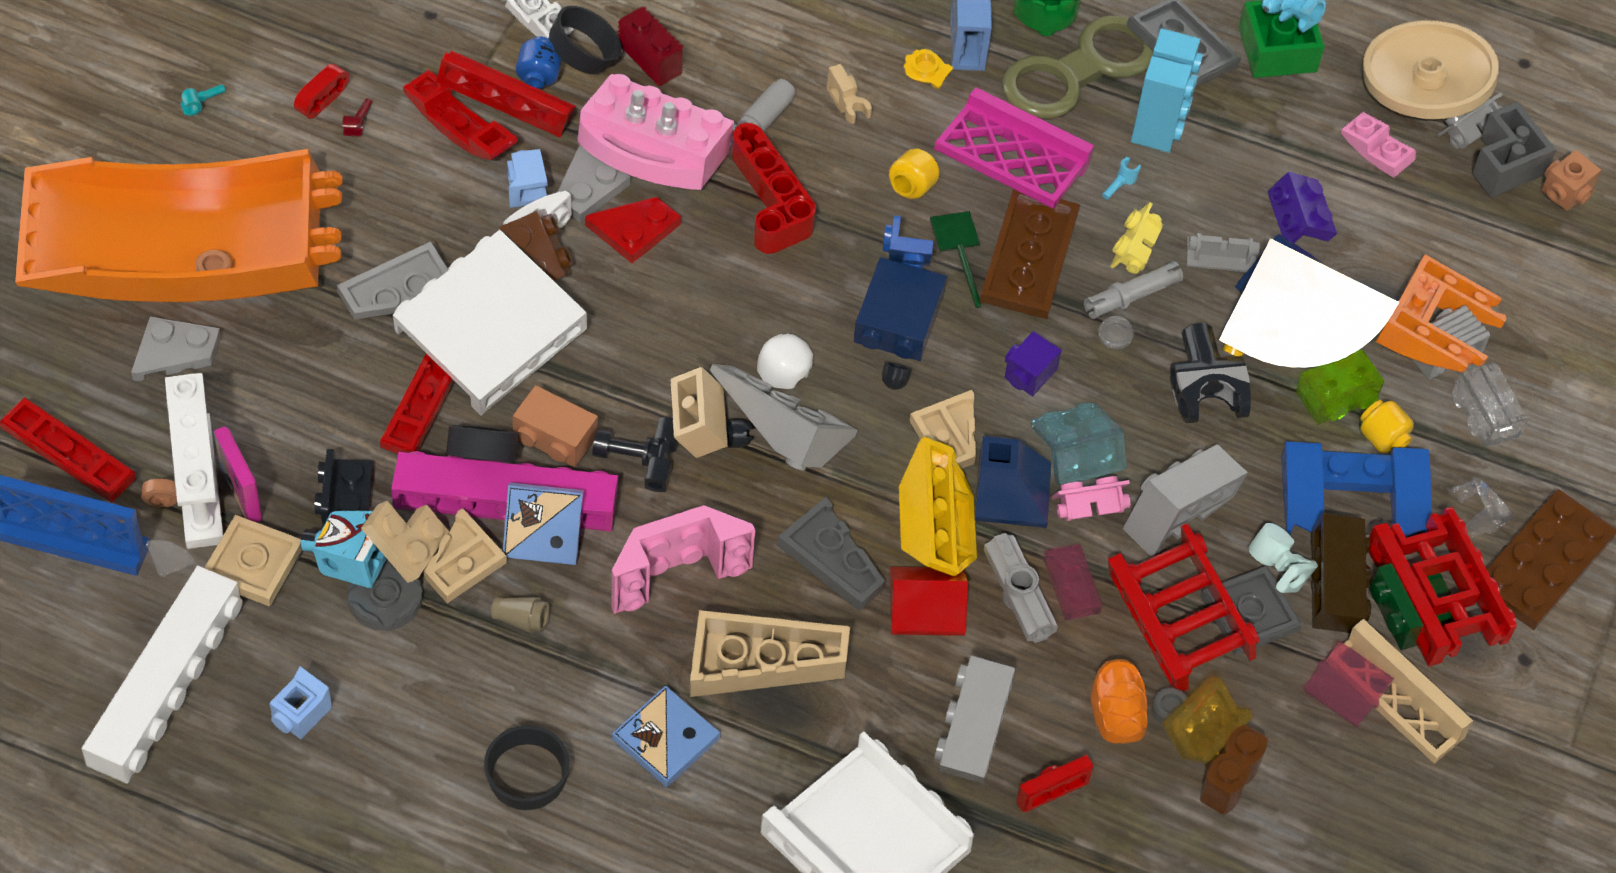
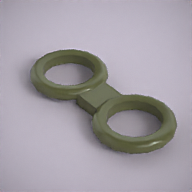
M1110 15L1092 20L1082 29L1078 39L1079 49L1059 60L1048 56H1028L1016 60L1006 69L1003 76V95L1009 104L1040 119H1054L1066 115L1076 107L1081 95L1080 88L1101 78L1102 74L1112 78H1130L1142 74L1149 67L1151 57L1154 56L1153 51L1126 26L1129 18ZM1108 30L1128 33L1140 44L1142 55L1128 63H1115L1100 56L1093 47L1092 40L1099 33ZM1045 71L1054 74L1063 82L1066 87V96L1052 104H1038L1029 101L1021 95L1017 89L1016 81L1024 73Z

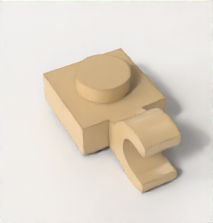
M841 64L829 67L827 90L840 112H845L846 120L850 124H854L856 118L855 111L863 112L867 119L871 118L872 106L867 99L855 95L858 90L853 76L847 75Z

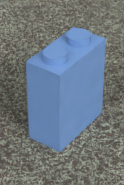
M951 0V57L953 69L985 71L992 28L991 0Z

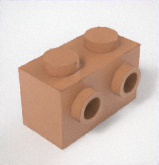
M536 385L513 415V431L518 432L519 442L528 447L533 446L547 453L555 461L565 462L573 467L577 466L594 442L595 433L598 428L597 415Z

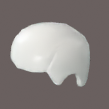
M788 333L785 335L779 334L769 339L763 345L758 357L757 371L762 380L771 386L792 389L799 380L808 377L812 369L814 356L808 344L798 336Z

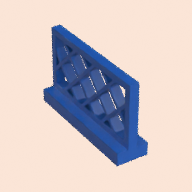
M0 475V541L138 576L151 544L149 537L141 536L136 509Z

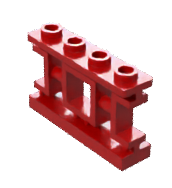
M1453 507L1445 508L1442 515H1438V513L1431 514L1425 525L1428 532L1408 538L1404 535L1399 523L1391 525V528L1388 523L1373 527L1370 534L1368 552L1377 569L1392 563L1423 623L1416 644L1428 667L1441 664L1446 655H1449L1450 658L1457 656L1463 645L1459 639L1462 636L1481 631L1489 647L1496 645L1497 642L1499 645L1508 644L1517 627L1515 615L1510 608H1507L1500 595L1497 581L1488 573L1480 550L1474 547L1467 534L1465 522L1462 518L1458 517ZM1445 542L1450 554L1437 557L1433 548L1441 546ZM1418 552L1423 561L1413 563L1410 567L1405 555ZM1449 571L1460 592L1438 598L1427 576ZM1477 602L1483 614L1469 617L1465 608L1473 606ZM1450 612L1455 622L1445 624L1442 628L1437 615Z

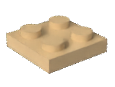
M235 515L207 562L205 569L238 582L240 596L270 607L302 551L301 539Z

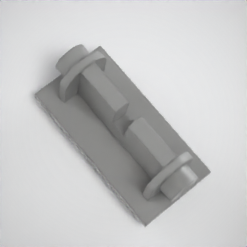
M1501 92L1467 115L1463 114L1445 120L1448 127L1439 132L1438 136L1448 132L1450 143L1454 148L1467 147L1471 142L1482 136L1476 124H1478L1483 132L1490 112L1503 108L1495 102L1497 98L1502 96Z
M1197 233L1196 236L1187 238V267L1247 272L1256 261L1260 244L1259 242H1253V238L1248 240L1229 238L1226 241L1222 240V237L1205 236Z

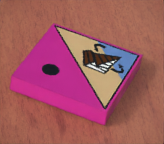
M224 426L214 430L220 471L244 517L259 523L261 522L262 515L256 481L229 429Z

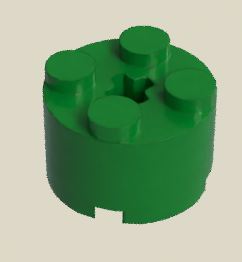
M1014 0L1013 13L1023 24L1037 30L1040 35L1052 36L1055 32L1069 27L1076 20L1081 0Z

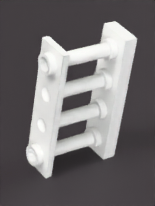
M202 373L165 377L178 506H182L187 549L218 545L223 537L212 426L210 413H207L203 375Z

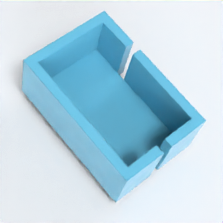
M1160 29L1153 51L1154 56L1151 57L1143 84L1131 139L1132 143L1170 153L1173 141L1181 140L1185 122L1181 120H1185L1189 114L1193 100L1191 95L1194 93L1198 75H1194L1192 72L1198 74L1203 54L1197 52L1200 38Z

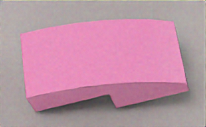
M1364 112L1341 129L1342 136L1357 152L1393 178L1415 161V149L1390 137L1389 125Z

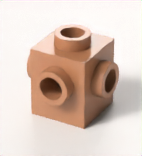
M1575 150L1561 162L1555 160L1547 168L1544 174L1547 178L1542 192L1551 201L1568 211L1577 203L1580 205L1584 204L1592 196L1602 170L1578 150Z

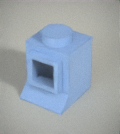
M540 149L521 150L511 153V161H507V176L510 185L509 208L526 206L535 200L547 196L545 188L547 186V178Z
M299 667L292 681L270 702L271 720L274 725L286 734L289 732L293 733L299 739H302L332 708L329 687L302 667ZM303 696L308 698L298 709L294 708Z

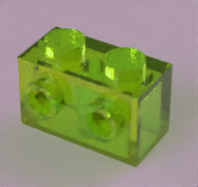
M1360 349L1342 359L1303 372L1296 394L1317 425L1328 420L1337 421L1355 409L1369 408L1378 401L1384 379L1364 350Z

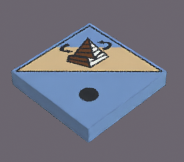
M509 483L503 553L506 555V558L576 565L584 490Z
M665 686L612 733V740L667 788L720 740V732Z

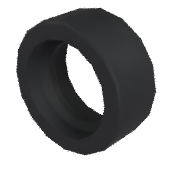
M451 425L448 430L446 454L469 459L513 462L516 460L518 432L487 427Z

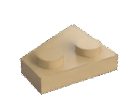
M972 390L910 414V423L919 438L922 439L925 436L952 447L957 456L955 461L961 469L973 465L976 457L974 393Z

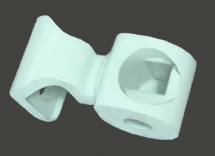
M1266 523L1248 547L1249 552L1258 562L1266 566H1275L1278 571H1286L1276 584V589L1279 592H1298L1317 568V562L1308 560L1299 554H1292L1290 552V548L1294 544L1292 537L1281 527L1272 523Z

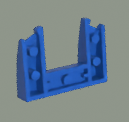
M1285 443L1281 456L1285 531L1289 535L1295 525L1312 533V527L1322 513H1324V489L1390 493L1392 525L1399 523L1406 538L1421 532H1428L1425 525L1431 515L1429 449L1393 447L1391 455L1325 452L1322 451V443Z

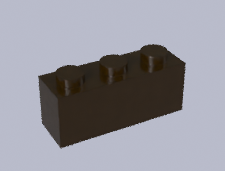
M1322 513L1312 527V560L1316 561L1318 565L1312 573V628L1351 633L1353 627L1364 619L1367 622L1370 618L1371 601L1366 598V588L1371 578V569L1369 566H1366V554L1370 547V534L1365 532V519Z

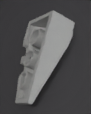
M712 364L710 368L711 373L776 452L785 456V462L793 468L805 470L806 467H823L856 436L857 429L822 409L816 412L799 406L801 399L793 395H787L779 391L770 392L772 386L769 383L734 366Z

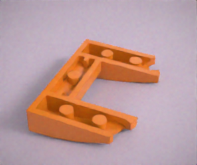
M1424 254L1404 288L1396 309L1383 327L1376 342L1419 362L1458 372H1465L1470 364L1482 366L1488 358L1487 355L1429 323V320L1436 307L1443 310L1452 308L1454 311L1466 305L1481 323L1501 328L1506 321V315L1497 313L1491 308L1499 305L1501 297Z

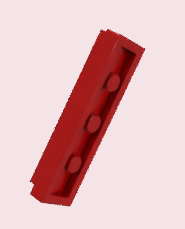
M452 50L450 53L445 52L441 59L436 83L561 138L574 112L575 105Z

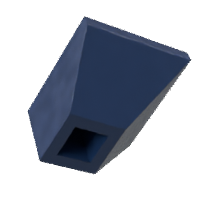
M983 436L978 462L974 521L1047 528L1051 462L1020 440Z

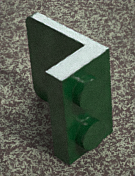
M1392 563L1378 567L1370 587L1372 597L1377 603L1388 629L1400 650L1417 646L1416 641L1423 623ZM1441 573L1427 576L1438 598L1452 595ZM1450 612L1437 615L1442 628L1445 624L1455 622Z

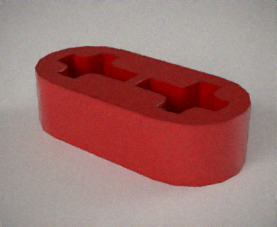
M334 63L327 65L298 92L294 100V109L309 119L315 118L345 90L349 82V73Z

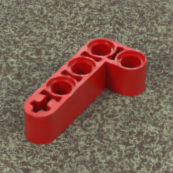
M753 123L738 125L733 131L732 159L766 206L755 217L754 245L760 252L765 254L777 253L808 239L813 234L816 205L763 130Z

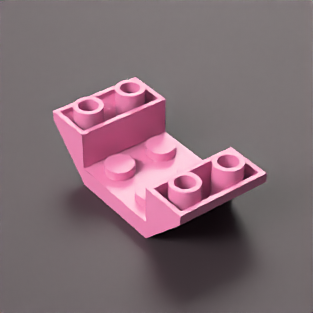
M703 505L633 528L612 569V610L614 614L624 610H637L649 602L650 575H659L668 568L683 563H695L704 556H708L718 579L727 576L736 577L745 573L753 565L755 539L753 524Z

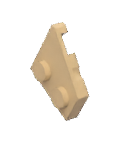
M462 508L457 512L455 523L448 535H444L438 545V553L430 559L426 566L424 577L444 601L449 603L505 565L507 559L503 551Z

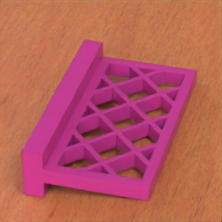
M975 87L969 94L968 103L935 142L934 149L1054 209L1078 176L1082 177L1088 170L1094 145ZM968 120L980 127L967 128L965 121ZM994 135H998L1010 142L997 143ZM986 136L989 144L974 145L972 137ZM964 138L966 146L956 147L948 143V141ZM1024 150H1028L1039 156L1027 158ZM1016 151L1019 159L1004 160L1001 152ZM993 153L996 161L986 162L980 159L978 155ZM1054 164H1057L1069 171L1057 173ZM1046 165L1049 174L1034 175L1031 167ZM1023 168L1026 176L1016 177L1010 174L1008 169ZM1053 183L1056 191L1050 194L1040 189L1038 184Z

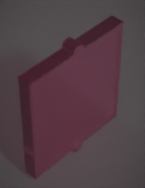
M1340 641L1328 658L1318 663L1319 669L1303 689L1358 728L1372 708L1379 707V699L1393 683L1394 678Z

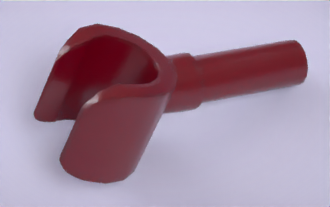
M366 98L355 116H343V136H362L363 121L373 103L371 99Z

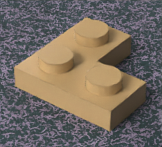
M388 501L378 504L361 528L407 583L419 578L439 548L438 545L445 534L449 533V530L427 505L417 508L406 523Z

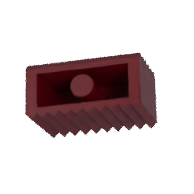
M642 6L618 21V36L622 49L657 86L661 87L682 74L683 45L679 44V40H675V36H671V32H667V28H664L663 24L659 23V19H655V15H650L651 11H646V7Z

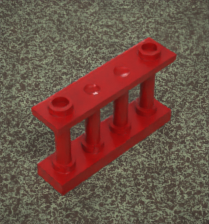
M1188 523L1181 525V545L1137 565L1133 563L1127 565L1121 553L1108 559L1109 576L1171 688L1179 689L1183 692L1189 690V675L1192 674V669L1239 647H1242L1248 660L1252 661L1256 659V644L1259 643V637L1251 622L1245 624L1207 558L1206 553H1208V549L1200 533L1194 534ZM1188 557L1191 558L1199 574L1153 595L1150 593L1144 594L1139 586L1142 578ZM1207 586L1216 604L1170 625L1167 623L1160 624L1155 615L1158 613V608ZM1223 616L1234 633L1186 656L1183 653L1178 655L1172 645L1175 643V638Z

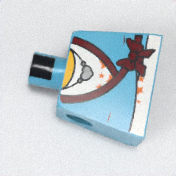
M335 511L330 514L322 530H304L301 537V548L304 551L314 552L319 571L323 575L372 588L387 559L361 529L373 511Z

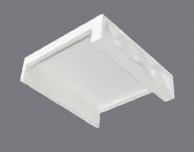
M499 230L491 237L486 236L481 239L476 245L475 250L465 258L460 257L450 265L448 271L440 278H434L427 282L421 293L411 301L405 300L393 314L395 332L399 335L404 331L470 396L471 407L481 416L587 329V312Z
M865 732L860 734L858 747L781 811L775 806L762 815L761 834L801 873H947L971 852L974 837L970 825L962 817H955L944 806L942 799L934 791H927L917 781L916 776L907 766H900L889 755L887 748L880 741L872 740Z

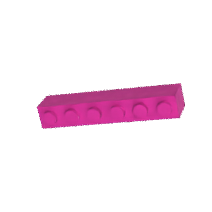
M418 451L410 453L398 452L391 490L393 508L415 511L417 508L427 505L433 513L456 515L463 508L470 517L505 520L509 483L584 490L580 528L612 532L618 495V475H611L603 471H574L566 467H536L530 463L518 465L489 460L463 459L455 456H433Z

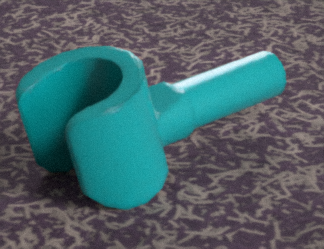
M221 84L200 92L192 88L185 89L181 95L183 113L187 116L198 114L202 110L201 102L224 93V85Z

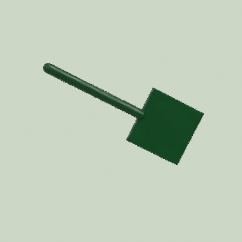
M970 211L930 217L939 251L958 250L976 308H980L982 305L979 302L980 298L964 249L980 246Z

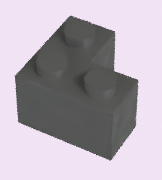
M1517 101L1490 112L1481 136L1487 146L1481 148L1472 174L1489 196L1494 197L1544 176L1545 171L1551 164L1556 149Z

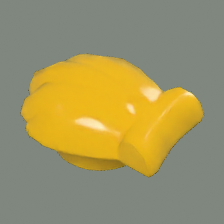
M927 49L915 50L913 54L905 57L904 69L906 74L915 81L930 83L935 89L941 87L944 79L954 68L945 64L937 54Z

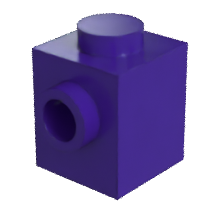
M1033 331L1020 346L1015 344L1008 351L1004 360L1007 363L1004 378L1014 388L1023 390L1033 397L1058 370L1062 350Z

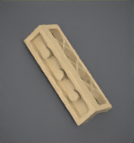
M1364 619L1353 627L1349 639L1327 657L1326 663L1434 764L1465 739L1473 720ZM1352 650L1363 661V669L1349 668L1341 658ZM1370 679L1384 680L1390 686V694L1376 693L1370 688ZM1397 704L1411 705L1417 711V720L1403 719L1397 713ZM1424 730L1438 731L1447 741L1435 749L1425 739Z

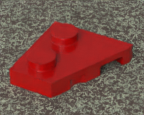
M658 197L591 213L585 217V226L631 264L681 225V216Z

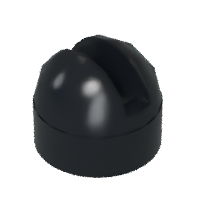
M884 362L882 381L888 388L900 390L907 385L912 369L901 364Z
M728 419L726 424L728 447L742 448L749 445L753 440V437L747 436V430H753L751 424L742 419Z

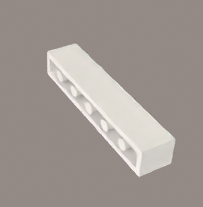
M197 565L81 748L87 767L127 784L134 772L139 773L142 770L152 743L154 741L158 742L162 738L167 727V719L173 710L177 711L182 706L186 697L187 687L192 679L197 680L205 666V658L210 650H215L221 643L224 628L230 619L234 620L239 614L242 599L240 598L238 582Z

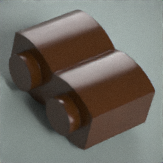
M1245 724L1236 728L1228 738L1223 754L1218 756L1209 767L1201 790L1200 802L1222 815L1229 813L1239 802L1244 786L1256 776L1267 748L1268 738Z

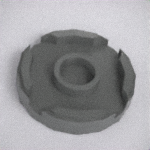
M386 560L372 588L349 582L347 600L352 615L360 624L373 630L390 631L405 626L415 618L422 605L423 592L419 578L407 583L394 566Z

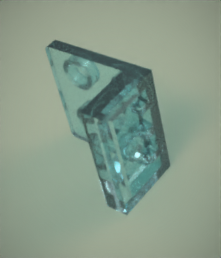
M1081 403L1073 409L1062 412H1047L1040 418L1031 420V428L1052 450L1055 482L1060 487L1063 484L1081 482L1127 469L1123 430L1096 403Z

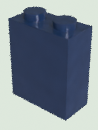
M880 257L855 323L853 342L869 349H879L896 354L900 358L921 361L944 298L947 276Z

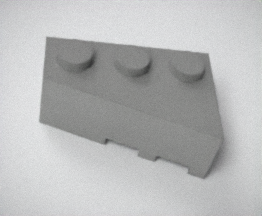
M1218 444L1205 451L1200 449L1183 463L1177 461L1160 475L1152 474L1144 481L1141 486L1143 492L1123 530L1151 557H1155L1161 552V547L1167 538L1173 535L1178 540L1181 537V525L1189 523L1195 517L1203 521L1235 497L1248 472Z

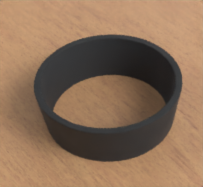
M580 6L563 7L549 31V41L552 43L556 54L569 66L583 73L599 74L621 54L622 46L620 39L611 25L598 14ZM562 26L577 29L591 38L599 47L603 58L592 56L577 47L568 38Z
M517 726L502 732L491 742L485 754L484 770L492 792L502 803L514 809L534 810L550 804L562 791L569 770V755L563 742L551 731L538 726ZM536 745L548 750L556 757L561 767L562 778L552 790L541 796L533 798L514 797L500 790L493 782L492 774L497 760L503 753L513 747Z

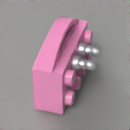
M611 74L581 109L577 142L595 158L631 176L666 186L701 190L730 152L734 121L723 117L717 110H704L694 106L688 99L673 98L665 95L657 87L642 86L634 83L626 75Z

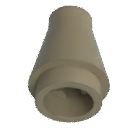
M496 597L491 608L492 619L503 621L531 634H534L536 631L543 632L549 620V603L542 601L540 597Z

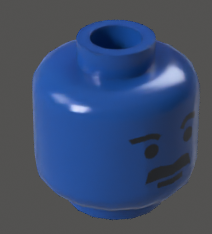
M534 37L521 45L515 71L524 83L540 89L550 86L557 81L562 59L556 54L549 38Z

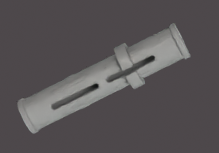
M1172 261L1165 266L1125 283H1113L1108 290L1085 298V310L1087 312L1093 309L1094 311L1088 315L1090 318L1096 319L1112 310L1126 309L1135 300L1175 283L1182 282V269L1173 271L1179 264Z

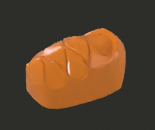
M1123 659L1107 661L1098 669L1091 686V706L1096 725L1101 736L1107 742H1137L1145 736L1147 731V698L1143 679L1136 666L1130 661Z

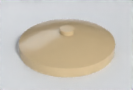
M1442 21L1408 22L1384 31L1370 43L1365 52L1363 62L1364 83L1368 91L1378 102L1400 114L1422 119L1452 118L1477 109L1493 94L1497 85L1499 63L1495 51L1485 39L1465 27Z

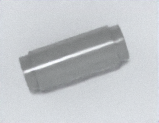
M778 79L776 82H773L740 117L738 125L753 123L758 125L764 132L793 101V97L796 94L794 87L784 79Z

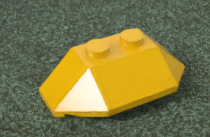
M924 436L920 439L899 485L901 549L925 566L956 576L977 559L974 495L964 472L955 461L957 456L954 449Z

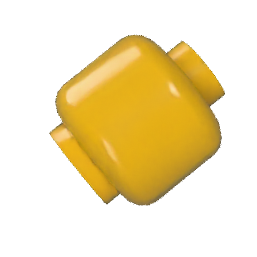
M910 149L892 164L889 169V179L892 188L899 195L908 199H918L936 184L939 179L940 170L937 162L928 152L921 149Z
M1378 400L1360 417L1362 421L1360 427L1362 435L1380 453H1387L1393 447L1406 448L1413 439L1409 435L1414 427L1413 420L1395 401L1383 402Z

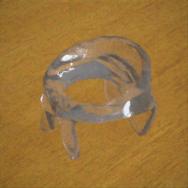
M1478 477L1472 478L1468 483L1451 488L1452 492H1462L1458 497L1460 503L1478 494L1485 506L1466 525L1468 529L1473 530L1471 533L1473 538L1484 533L1496 532L1501 525L1513 518L1512 512L1504 501Z

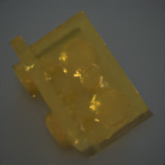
M1210 676L1162 724L1182 759L1206 763L1216 758L1220 753V749L1227 743L1232 732L1239 726L1246 725L1254 715L1250 709L1236 706L1220 677Z

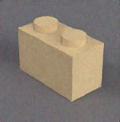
M703 367L671 378L674 438L696 458L727 447L724 387Z

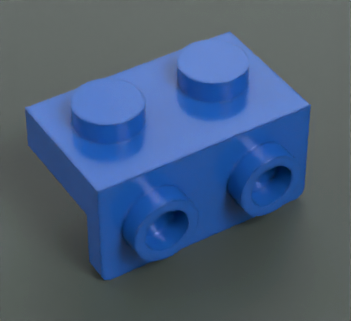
M894 215L893 225L886 224L883 242V251L889 252V260L921 269L923 266L929 267L933 241L900 237L901 216Z

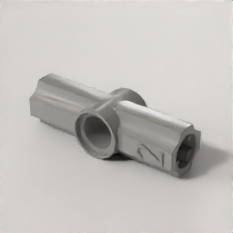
M1004 533L994 536L991 541L984 545V552L1003 590V602L1013 611L1027 641L1037 643L1046 640L1057 631L1058 625L1038 586V573L1027 564L1014 535ZM1014 586H1023L1026 590H1020Z

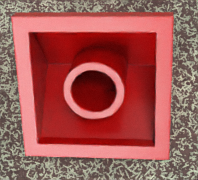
M930 567L889 568L891 635L965 636L968 580L964 570L958 575L952 576Z

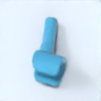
M1124 158L1121 161L1115 181L1102 193V197L1108 200L1124 184H1134L1138 178L1141 165H1138L1136 169H1129L1127 167L1131 158Z

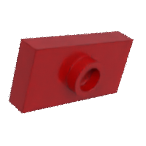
M1085 755L1061 767L1057 765L1050 766L1044 769L1038 777L1021 784L1016 803L1022 813L1031 811L1088 785L1094 766L1088 755Z

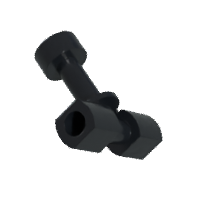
M660 417L655 438L647 437L645 444L612 438V430L597 428L592 456L607 459L609 452L642 458V466H648L644 488L654 492H666L671 473L670 453L676 452L678 443L674 438L673 418Z

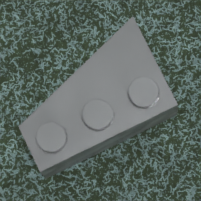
M974 656L970 657L968 666L961 664L955 684L956 687L962 688L958 702L950 701L945 723L951 724L948 738L940 737L934 758L941 761V772L984 784L1000 724L1004 717L1009 692H1011L1013 686L1014 667Z

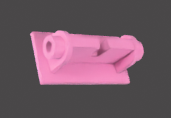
M1117 476L1097 479L1094 486L1083 487L1082 482L1061 485V491L1051 496L1052 500L1061 499L1062 504H1057L1056 506L1058 518H1065L1066 521L1092 517L1090 503H1096L1098 516L1123 513L1125 508H1130V497L1128 494H1123L1122 489L1129 485L1130 482L1129 480L1118 482Z

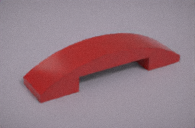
M427 70L403 86L406 96L435 128L457 146L479 158L492 160L517 142V137L497 121L493 120L488 124L453 97L451 89L436 83L437 75L430 70Z

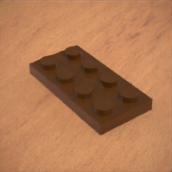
M1013 189L979 302L1047 319L1075 227L1080 204L1061 199L1053 209Z
M1557 489L1487 568V571L1497 581L1500 595L1507 608L1513 611L1517 619L1535 630L1615 538L1616 529L1560 489Z

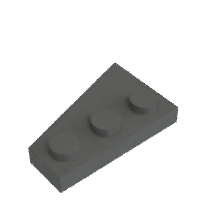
M826 496L778 536L777 546L860 611L883 591L885 580L865 551L856 546L849 536V528L844 521L838 520L832 511L833 505Z

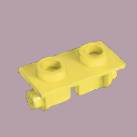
M1151 202L1140 211L1133 210L1126 219L1124 227L1127 230L1113 248V252L1116 255L1110 266L1111 268L1116 267L1121 262L1126 265V269L1130 273L1137 274L1139 271L1144 270L1152 252V249L1149 247L1155 245L1163 227L1161 217L1157 214L1149 213L1152 207Z

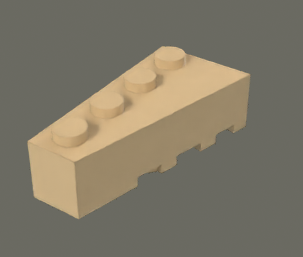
M699 610L690 678V697L845 678L850 627Z

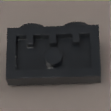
M326 449L325 462L319 461L318 483H323L322 493L315 494L314 504L315 515H321L322 527H324L330 514L335 511H369L373 475L372 461L335 459L334 449Z

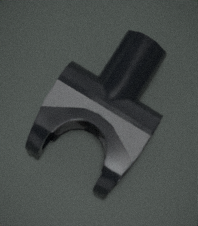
M1195 323L1185 328L1182 332V339L1188 361L1171 363L1170 365L1171 387L1175 403L1184 422H1198L1199 402L1206 398L1223 400L1229 405L1231 411L1235 412L1237 418L1249 417L1251 391L1244 358L1242 356L1220 358L1213 328L1207 323Z

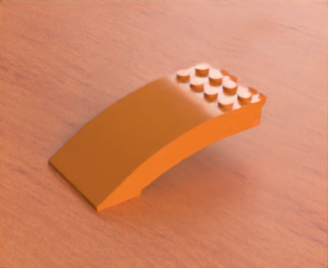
M309 149L212 163L129 164L94 161L92 157L27 167L24 172L15 283L21 287L91 298L139 302L217 301L318 287L319 265L334 263L341 258V249L334 245L340 242L341 231L336 229V227L320 228V209L341 204L342 192L337 190V187L341 186L343 177L340 172L338 173L333 170L320 172ZM220 250L229 256L232 268L196 271L195 263L203 252Z

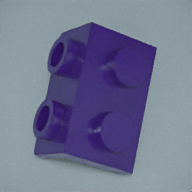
M1287 172L1268 190V196L1281 234L1293 243L1303 235L1328 242L1337 235L1332 220L1333 216L1327 206L1319 180Z

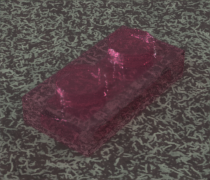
M1077 544L1045 551L1043 559L1065 621L1100 614L1102 604L1081 545Z

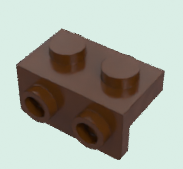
M545 208L499 227L553 281L572 273L570 268L573 265L571 255L565 246L561 247L556 235L559 233L557 222L551 213L547 214Z

